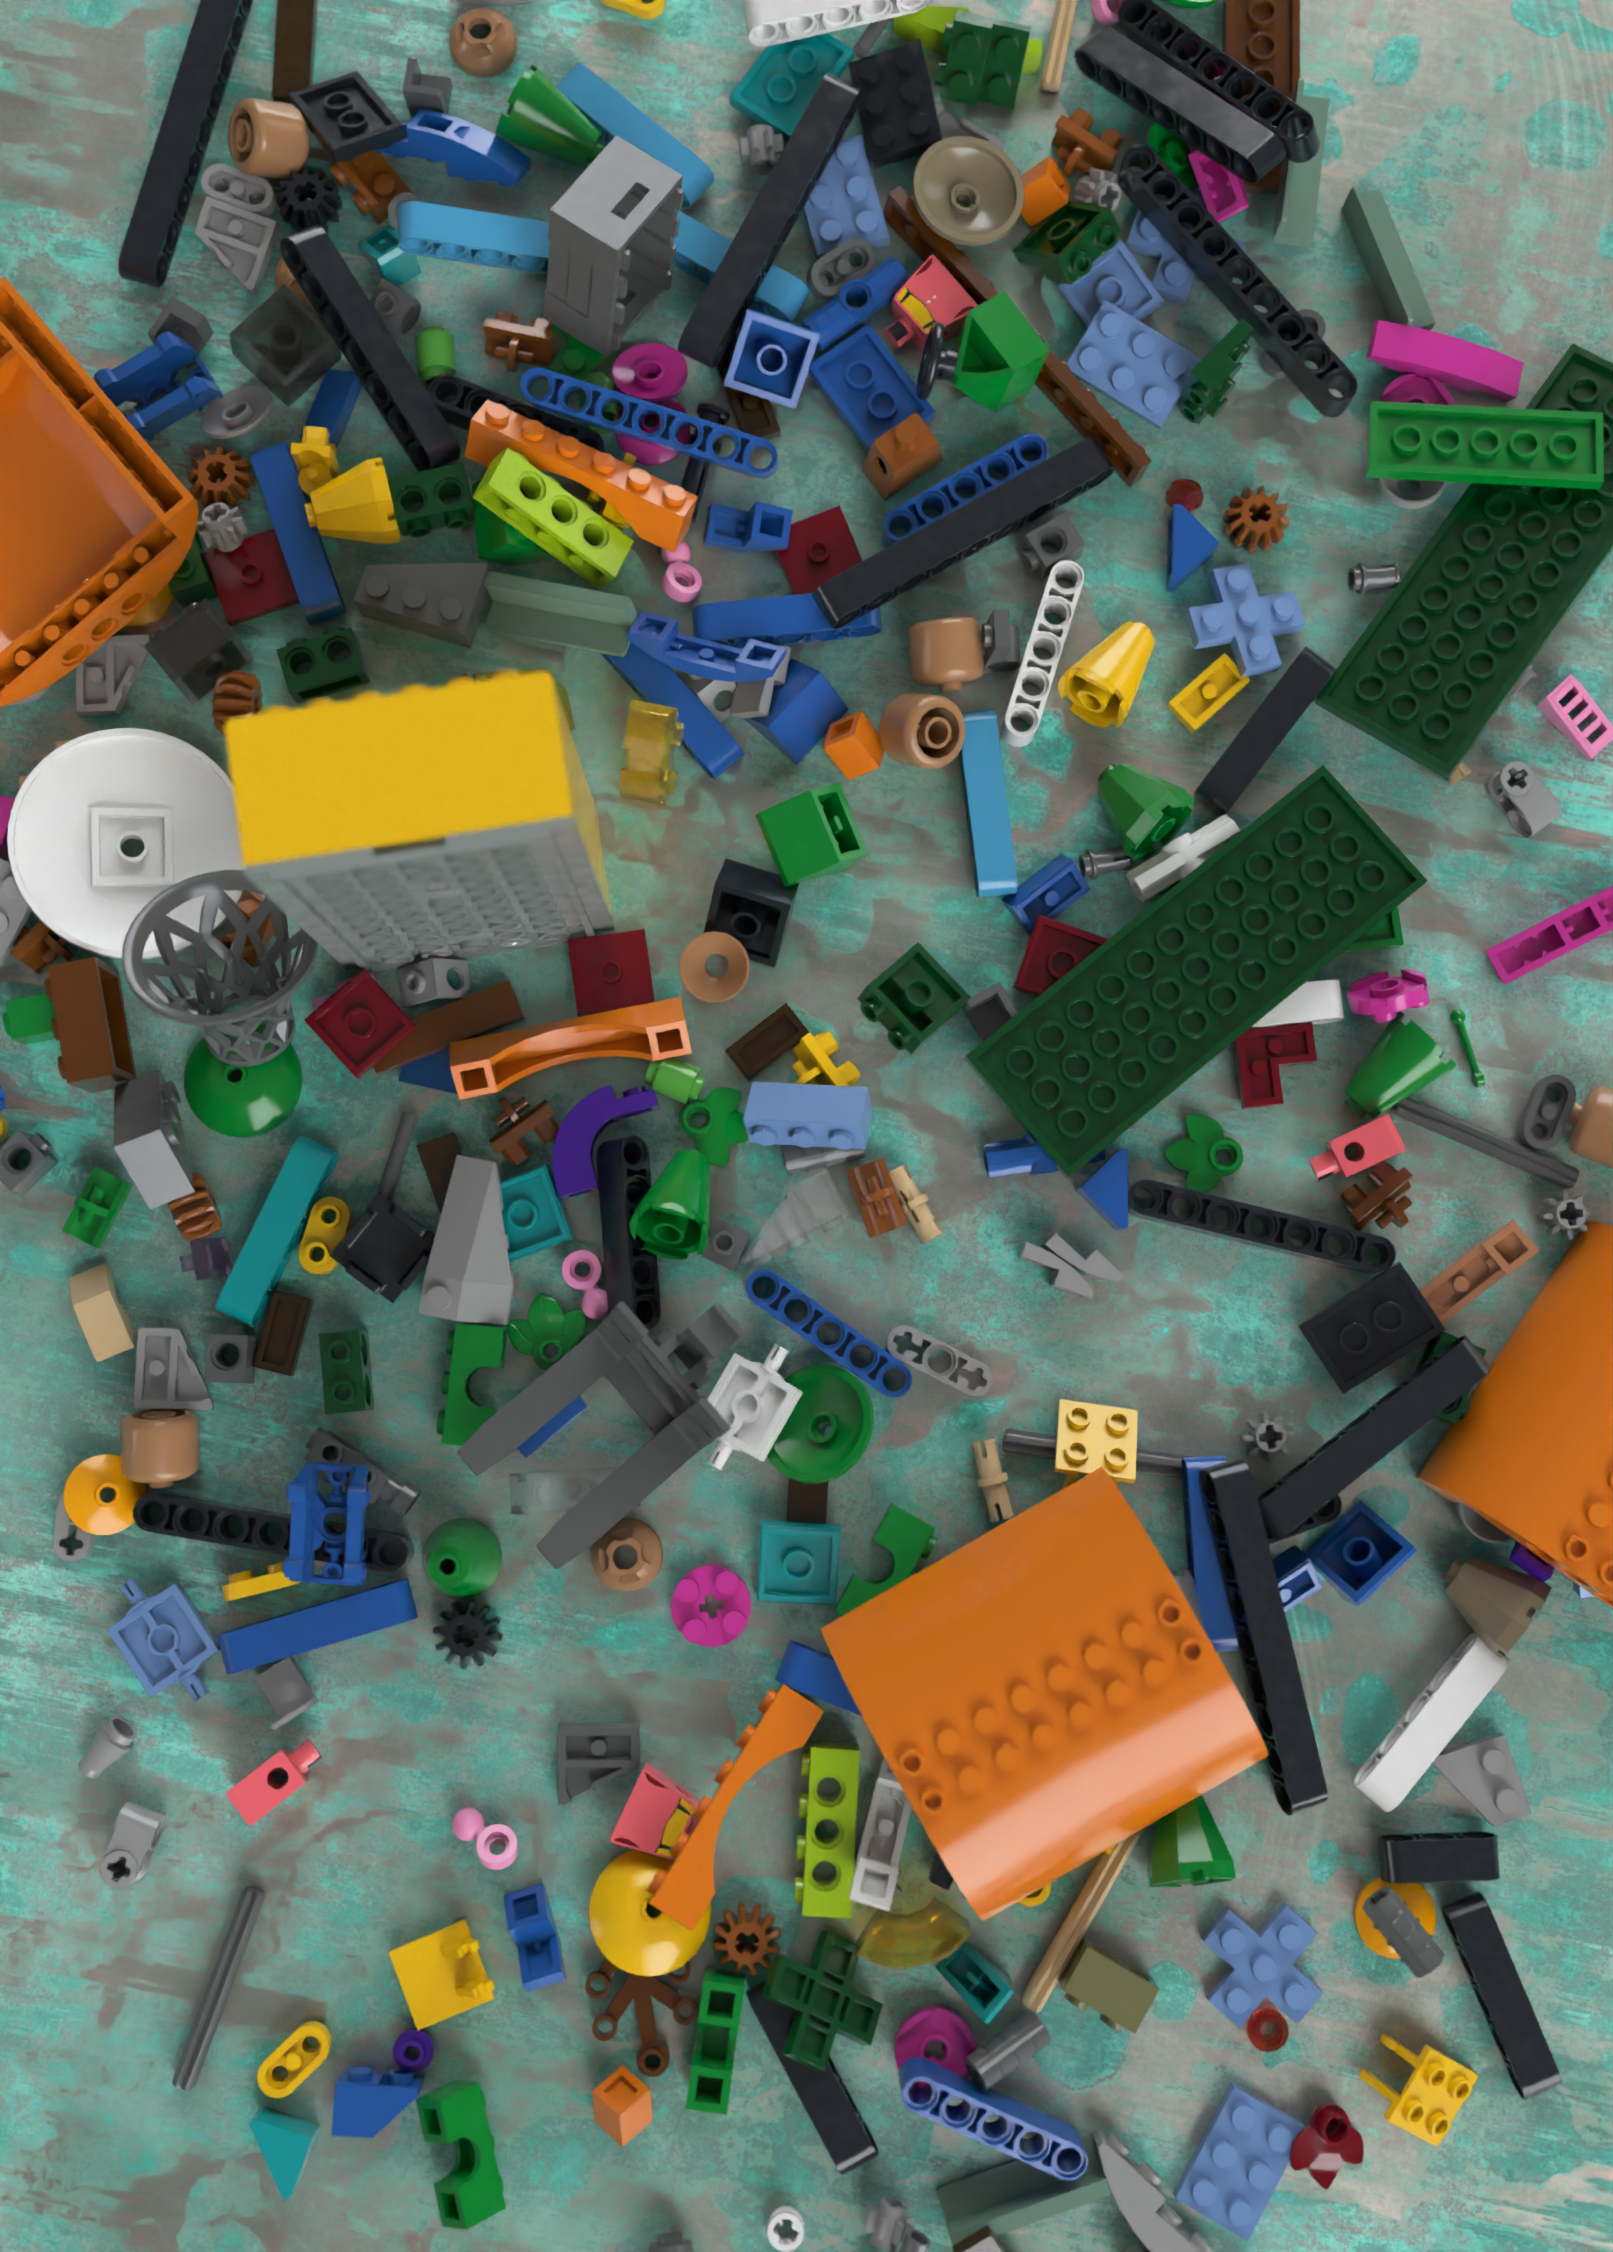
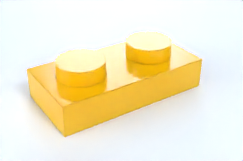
M1224 653L1177 694L1166 707L1193 734L1242 691L1251 680L1247 676L1241 677L1238 666Z

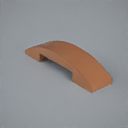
M1512 1219L1456 1259L1419 1290L1444 1326V1323L1503 1276H1509L1540 1250Z

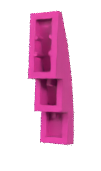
M1188 144L1191 151L1188 157L1205 205L1216 221L1221 223L1249 207L1244 181Z
M1381 320L1374 322L1367 354L1368 359L1404 375L1417 374L1416 377L1426 380L1432 377L1467 394L1478 389L1505 402L1517 398L1524 363L1495 350L1453 336Z
M1613 886L1486 950L1485 952L1503 985L1613 930Z

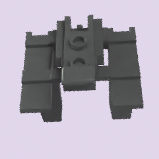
M622 1300L591 1334L490 1417L458 1450V1455L475 1475H480L515 1451L601 1377H606L649 1427L654 1434L653 1438L570 1509L537 1544V1549L554 1569H559L592 1546L699 1450L731 1429L705 1396L701 1398L696 1392L697 1389L710 1379L705 1373L708 1370L706 1366L743 1335V1329L720 1303H715L680 1335L677 1332L673 1335L667 1329L653 1342L647 1335L649 1333L647 1328ZM673 1352L689 1369L683 1375L667 1358ZM678 1395H680L682 1399L688 1404V1409L679 1400V1398L677 1397Z

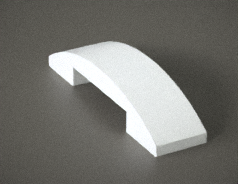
M882 1755L864 1823L850 1887L849 1900L889 1911L899 1872L898 1864L912 1805L884 1755Z

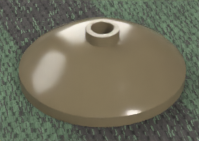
M955 136L943 139L925 151L913 174L912 195L917 211L924 222L935 233L951 242L967 246H979L995 242L1013 228L1021 214L1024 203V187L1018 169L1001 149L983 139L970 136ZM958 202L963 203L967 208L960 206Z

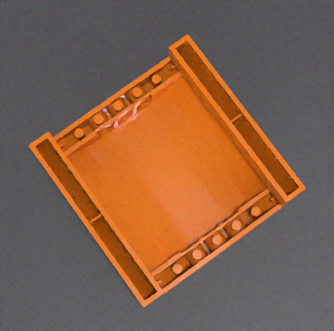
M5 277L0 280V707L30 697L64 677L141 612L174 576L173 574L183 563L192 545L199 515L198 501Z
M1589 1220L1585 1223L1588 1230L1577 1235L1490 1365L1491 1371L1480 1380L1469 1396L1471 1398V1405L1465 1417L1458 1419L1457 1424L1449 1426L1415 1478L1447 1501L1464 1503L1613 1609V1226Z
M1103 1467L1094 1470L821 1627V1632L839 1672L881 1752L941 1859L968 1903L982 1921L996 1915L1268 1756V1751L1261 1734L1220 1657L1150 1537Z

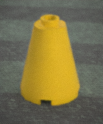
M1125 622L1063 673L1058 682L1059 695L1062 700L1067 695L1073 703L1069 709L1075 715L1099 728L1107 729L1110 724H1116L1115 728L1121 726L1129 714L1155 646V640L1149 627L1141 622Z

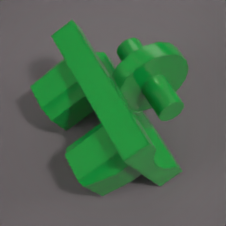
M94 1167L80 1196L77 1195L74 1201L75 1206L62 1231L100 1249L133 1184L98 1167Z

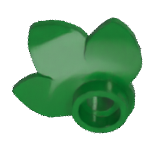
M721 1087L714 1089L704 1100L688 1102L682 1108L679 1115V1123L683 1132L689 1137L694 1138L696 1150L701 1152L710 1163L715 1165H728L730 1157L729 1145H737L749 1140L743 1120L744 1114L736 1110L742 1093L733 1088ZM696 1113H702L706 1116V1123L701 1127L694 1126L691 1122L692 1116Z
M1197 1114L1186 1117L1188 1138H1182L1174 1142L1164 1151L1165 1158L1174 1168L1188 1173L1185 1183L1186 1189L1198 1192L1212 1190L1217 1186L1222 1176L1235 1173L1243 1162L1241 1146L1232 1138L1224 1136L1220 1124L1212 1118ZM1218 1150H1224L1228 1153L1229 1161L1226 1164H1221L1217 1161L1216 1153Z
M540 1293L530 1305L527 1314L528 1320H510L507 1324V1332L512 1345L518 1352L533 1356L535 1363L547 1371L583 1339L587 1327L586 1318L582 1309L571 1310L564 1314L556 1300L545 1293ZM556 1344L558 1347L557 1356L552 1359L547 1358L545 1354L547 1346Z

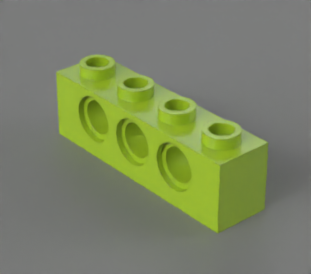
M508 447L491 461L472 496L598 589L616 578L634 542L623 533L619 526L606 521L595 513L588 503L575 498L563 489L556 479L544 475L532 466L525 456L512 451ZM520 488L525 491L528 498L522 494ZM552 512L557 515L559 521L554 518ZM584 535L588 538L590 544L585 540Z
M811 1741L810 1752H802L801 1777H807L809 1781L808 1794L800 1793L799 1819H806V1835H798L796 1861H804L803 1877H795L794 1903H802V1916L851 1919L852 1900H849V1893L854 1872L860 1758L859 1744ZM827 1777L836 1779L840 1783L839 1791L833 1796L822 1795L817 1789L822 1779ZM830 1819L838 1825V1830L832 1837H821L815 1831L816 1825L821 1820ZM828 1861L832 1863L836 1868L834 1875L828 1879L818 1878L813 1873V1869L819 1862Z

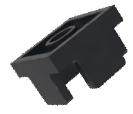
M378 1192L329 1256L345 1267L347 1273L375 1294L379 1293L391 1303H394L402 1291H406L428 1264L435 1234Z

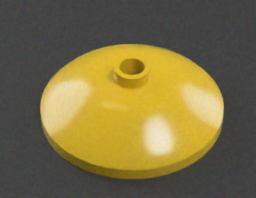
M635 1849L623 1853L610 1862L596 1880L588 1906L589 1926L597 1947L614 1966L634 1975L657 1976L669 1973L683 1966L699 1950L710 1925L711 1902L693 1931L688 1930L661 1911L656 1918L649 1917L646 1913V1906L652 1894L646 1891L659 1868L666 1872L673 1859L663 1858Z

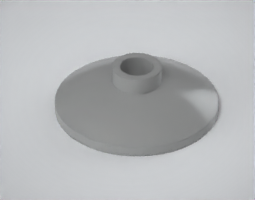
M248 385L233 389L223 394L224 397L221 399L217 398L209 405L201 418V427L207 436L215 439L248 435L255 430L256 426L269 413L273 403L272 396L266 388L258 385Z

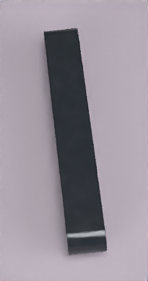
M1124 0L1118 10V17L1126 38L1272 131L1282 141L1286 151L1285 157L1290 161L1303 163L1316 155L1320 142L1313 117L1307 110L1153 1ZM1304 134L1302 137L1294 139L1296 136Z
M1103 26L1074 52L1076 64L1085 76L1248 184L1255 185L1286 156L1282 141L1272 131L1109 26Z
M313 225L283 237L280 241V252L285 264L419 472L435 469L459 460L461 449L456 436L325 230L319 225Z
M1140 1180L1128 1187V1213L1137 1218L1361 1273L1372 1274L1388 1270L1396 1259L1394 1245L1388 1239L1381 1236L1153 1180ZM1138 1188L1145 1189L1151 1194L1152 1203L1148 1209H1142L1134 1202V1193ZM1176 1198L1186 1200L1190 1206V1213L1186 1219L1177 1217L1172 1210V1204ZM1215 1207L1224 1209L1228 1215V1222L1224 1228H1219L1212 1223L1211 1212ZM1254 1216L1261 1218L1266 1224V1232L1262 1237L1255 1236L1249 1228L1250 1221ZM1292 1226L1299 1227L1304 1233V1242L1300 1247L1294 1246L1289 1241L1288 1232ZM1331 1235L1338 1237L1342 1242V1251L1338 1256H1334L1328 1251L1327 1241ZM1370 1244L1376 1246L1381 1254V1259L1376 1266L1370 1264L1366 1258V1249Z
M1461 1336L1447 1345L1257 1497L1264 1526L1275 1540L1284 1537L1491 1371V1366L1467 1336Z
M167 1493L147 1495L141 1498L133 1509L135 1524L147 1532L289 1556L291 1514ZM154 1501L158 1502L164 1510V1516L159 1523L154 1522L149 1515V1508ZM193 1508L198 1509L204 1517L203 1525L199 1530L194 1529L188 1521V1515ZM232 1515L238 1516L243 1522V1531L239 1536L232 1535L228 1530L227 1522ZM326 1520L328 1529L334 1533H343L347 1528V1524ZM271 1521L277 1522L283 1529V1537L279 1543L272 1542L267 1536V1527ZM364 1527L363 1552H366L365 1566L367 1569L382 1572H394L407 1566L414 1556L412 1540L401 1533ZM325 1540L321 1547L315 1550L314 1560L330 1561V1553L325 1552ZM388 1542H395L402 1549V1558L398 1563L389 1562L384 1555V1548ZM345 1552L339 1554V1560L344 1564Z

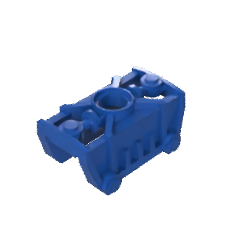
M171 332L159 334L155 339L156 344L112 370L109 368L100 369L94 375L96 384L116 407L124 402L138 403L133 406L136 410L129 416L124 413L122 414L144 440L148 439L149 442L154 439L153 436L196 410L201 412L204 410V405L217 397L220 399L224 397L193 346L177 335L173 336ZM195 360L197 361L198 366L190 372V379L183 384L179 379L175 381L178 370ZM157 394H168L167 396L161 398L160 400L152 404V401Z
M308 1462L298 1473L294 1482L291 1481L289 1483V1486L286 1488V1498H288V1502H292L289 1557L285 1559L282 1566L285 1578L302 1583L314 1582L363 1586L364 1579L367 1576V1567L364 1562L366 1552H363L365 1507L368 1506L371 1500V1492L369 1487H367V1476L370 1466L347 1463ZM319 1469L327 1470L328 1481L334 1485L333 1493L328 1494L327 1501L318 1491ZM351 1472H355L350 1481L347 1494L343 1493V1484L348 1481ZM337 1512L345 1517L347 1528L343 1533H334L328 1529L326 1525L328 1514ZM325 1540V1552L330 1553V1561L324 1566L321 1575L314 1574L315 1550ZM345 1552V1564L339 1560L340 1553Z

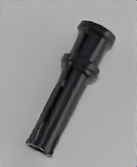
M708 403L698 404L696 410L698 418L723 426L728 423L730 414L725 409ZM696 428L694 434L689 436L687 442L689 445L694 443L698 437ZM719 440L714 445L716 455L720 453L722 447ZM689 457L680 487L698 496L691 522L695 523L711 464Z

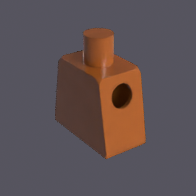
M913 413L871 444L863 473L884 501H886L943 461L940 444L917 413ZM883 466H886L887 472L882 469Z

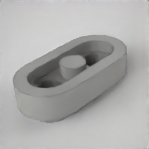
M222 163L211 165L202 174L201 186L207 197L266 218L276 208V195L270 183L264 178L243 174L239 169ZM222 186H229L225 192H218ZM263 199V202L253 205L255 200Z

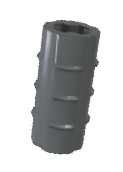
M781 1145L788 1176L802 1172L808 1173L811 1170L823 1167L827 1169L828 1166L840 1163L846 1164L849 1161L865 1158L863 1149L841 1150L832 1147L812 1146L803 1148L796 1145Z
M1385 1886L1369 1896L1364 1902L1362 1909L1374 1923V1928L1382 1933L1387 1940V1944L1392 1946L1400 1956V1961L1404 1962L1417 1978L1423 1977L1434 1971L1442 1963L1444 1953L1433 1940V1936L1428 1934L1420 1924V1919L1416 1918L1408 1909L1407 1903L1401 1900L1391 1886Z
M1028 2011L1016 2021L1013 2020L1011 2025L1000 2033L997 2032L996 2036L984 2045L981 2044L980 2048L966 2057L964 2060L965 2068L974 2083L982 2091L986 2092L999 2081L1002 2082L1005 2076L1018 2069L1021 2064L1034 2057L1037 2052L1048 2045L1051 2041L1049 2032L1040 2018L1034 2012Z

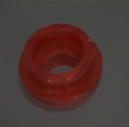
M1191 479L1173 481L1165 494V502L1171 508H1173L1174 504H1182L1189 512H1192L1203 504L1204 495L1201 492V486Z
M1263 2008L1254 2012L1249 2018L1247 2035L1257 2049L1264 2052H1274L1279 2050L1287 2041L1289 2034L1288 2024L1278 2011L1271 2008ZM1264 2023H1272L1273 2031L1269 2035H1262L1260 2033L1261 2026Z

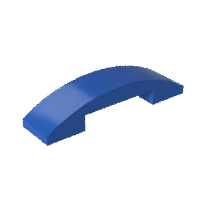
M645 611L641 612L627 632V639L660 662L683 672L712 680L749 682L766 679L774 675L786 656L785 647L750 639L744 649H739L678 633V620Z

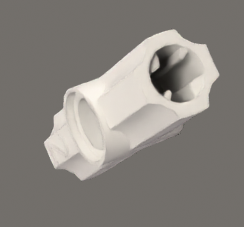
M1225 814L1191 835L1186 833L1164 846L1158 855L1127 872L1126 877L1129 881V886L1136 897L1143 903L1150 900L1152 897L1164 892L1170 886L1184 879L1238 835L1240 829L1234 820Z

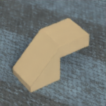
M107 1263L70 1277L72 1307L95 1360L100 1362L134 1348L131 1318L117 1301L113 1271Z

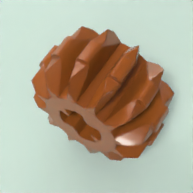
M218 444L215 454L211 455L208 450L203 448L202 454L204 459L202 461L191 459V465L195 471L187 473V480L192 485L190 488L192 496L197 500H201L200 503L203 508L214 503H224L231 505L232 508H240L239 499L251 501V495L247 489L255 486V480L250 475L252 468L247 460H241L242 457L238 451L232 449L227 453L224 447Z
M1264 485L1258 488L1256 494L1247 487L1243 489L1241 497L1233 496L1228 504L1230 509L1226 510L1223 515V521L1228 523L1224 531L1225 536H1236L1233 543L1234 548L1241 546L1242 543L1247 544L1248 554L1253 553L1257 545L1264 553L1269 551L1272 543L1277 544L1281 542L1284 537L1282 531L1286 530L1289 525V518L1283 516L1288 510V504H1276L1279 497L1278 492L1272 493L1269 497L1265 495ZM1255 517L1260 519L1257 523L1252 521Z
M232 670V672L223 671L217 677L211 702L213 704L212 716L214 717V725L220 734H225V724L230 719L261 714L263 693L260 691L261 683L255 674Z
M197 1172L192 1173L195 1192L168 1202V1208L171 1211L178 1231H180L184 1239L190 1242L210 1237L213 1233L221 1230L222 1227L221 1215L214 1196L204 1176Z
M739 1902L738 1916L731 1910L725 1909L723 1911V1918L726 1923L718 1922L714 1926V1932L721 1937L713 1940V1949L724 1951L719 1958V1962L721 1965H726L734 1960L733 1973L737 1975L741 1972L742 1965H748V1972L751 1976L756 1975V1962H759L766 1969L770 1968L772 1961L768 1954L778 1955L780 1953V1945L773 1940H777L782 1936L781 1928L776 1926L770 1927L775 1920L773 1912L765 1914L762 1918L760 1917L762 1905L759 1903H755L752 1913H747L745 1903ZM743 1932L746 1936L754 1933V1944L751 1945L748 1941L740 1944V1933Z

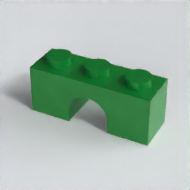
M456 1323L455 1331H449L446 1354L452 1355L450 1371H444L441 1385V1393L447 1395L445 1411H439L436 1427L437 1434L442 1435L441 1444L463 1446L490 1417L499 1411L498 1407L483 1406L476 1402L471 1395L470 1383L474 1374L482 1368H504L508 1337L507 1328Z
M891 1503L872 1537L875 1542L883 1545L891 1552L893 1557L891 1571L885 1578L879 1581H868L853 1573L834 1607V1612L842 1616L914 1575L916 1572L913 1569L919 1558L927 1559L938 1538L932 1536L935 1527Z
M705 1967L685 2109L727 2115L746 1973L740 1972L737 1975L733 1971Z
M454 2080L417 2098L416 2104L424 2141L443 2144L453 2142L456 2150V2159L451 2172L443 2179L433 2183L442 2226L467 2230L506 2208L503 2196L504 2185L498 2172L494 2153L495 2142L489 2130L485 2111L486 2100L480 2083Z

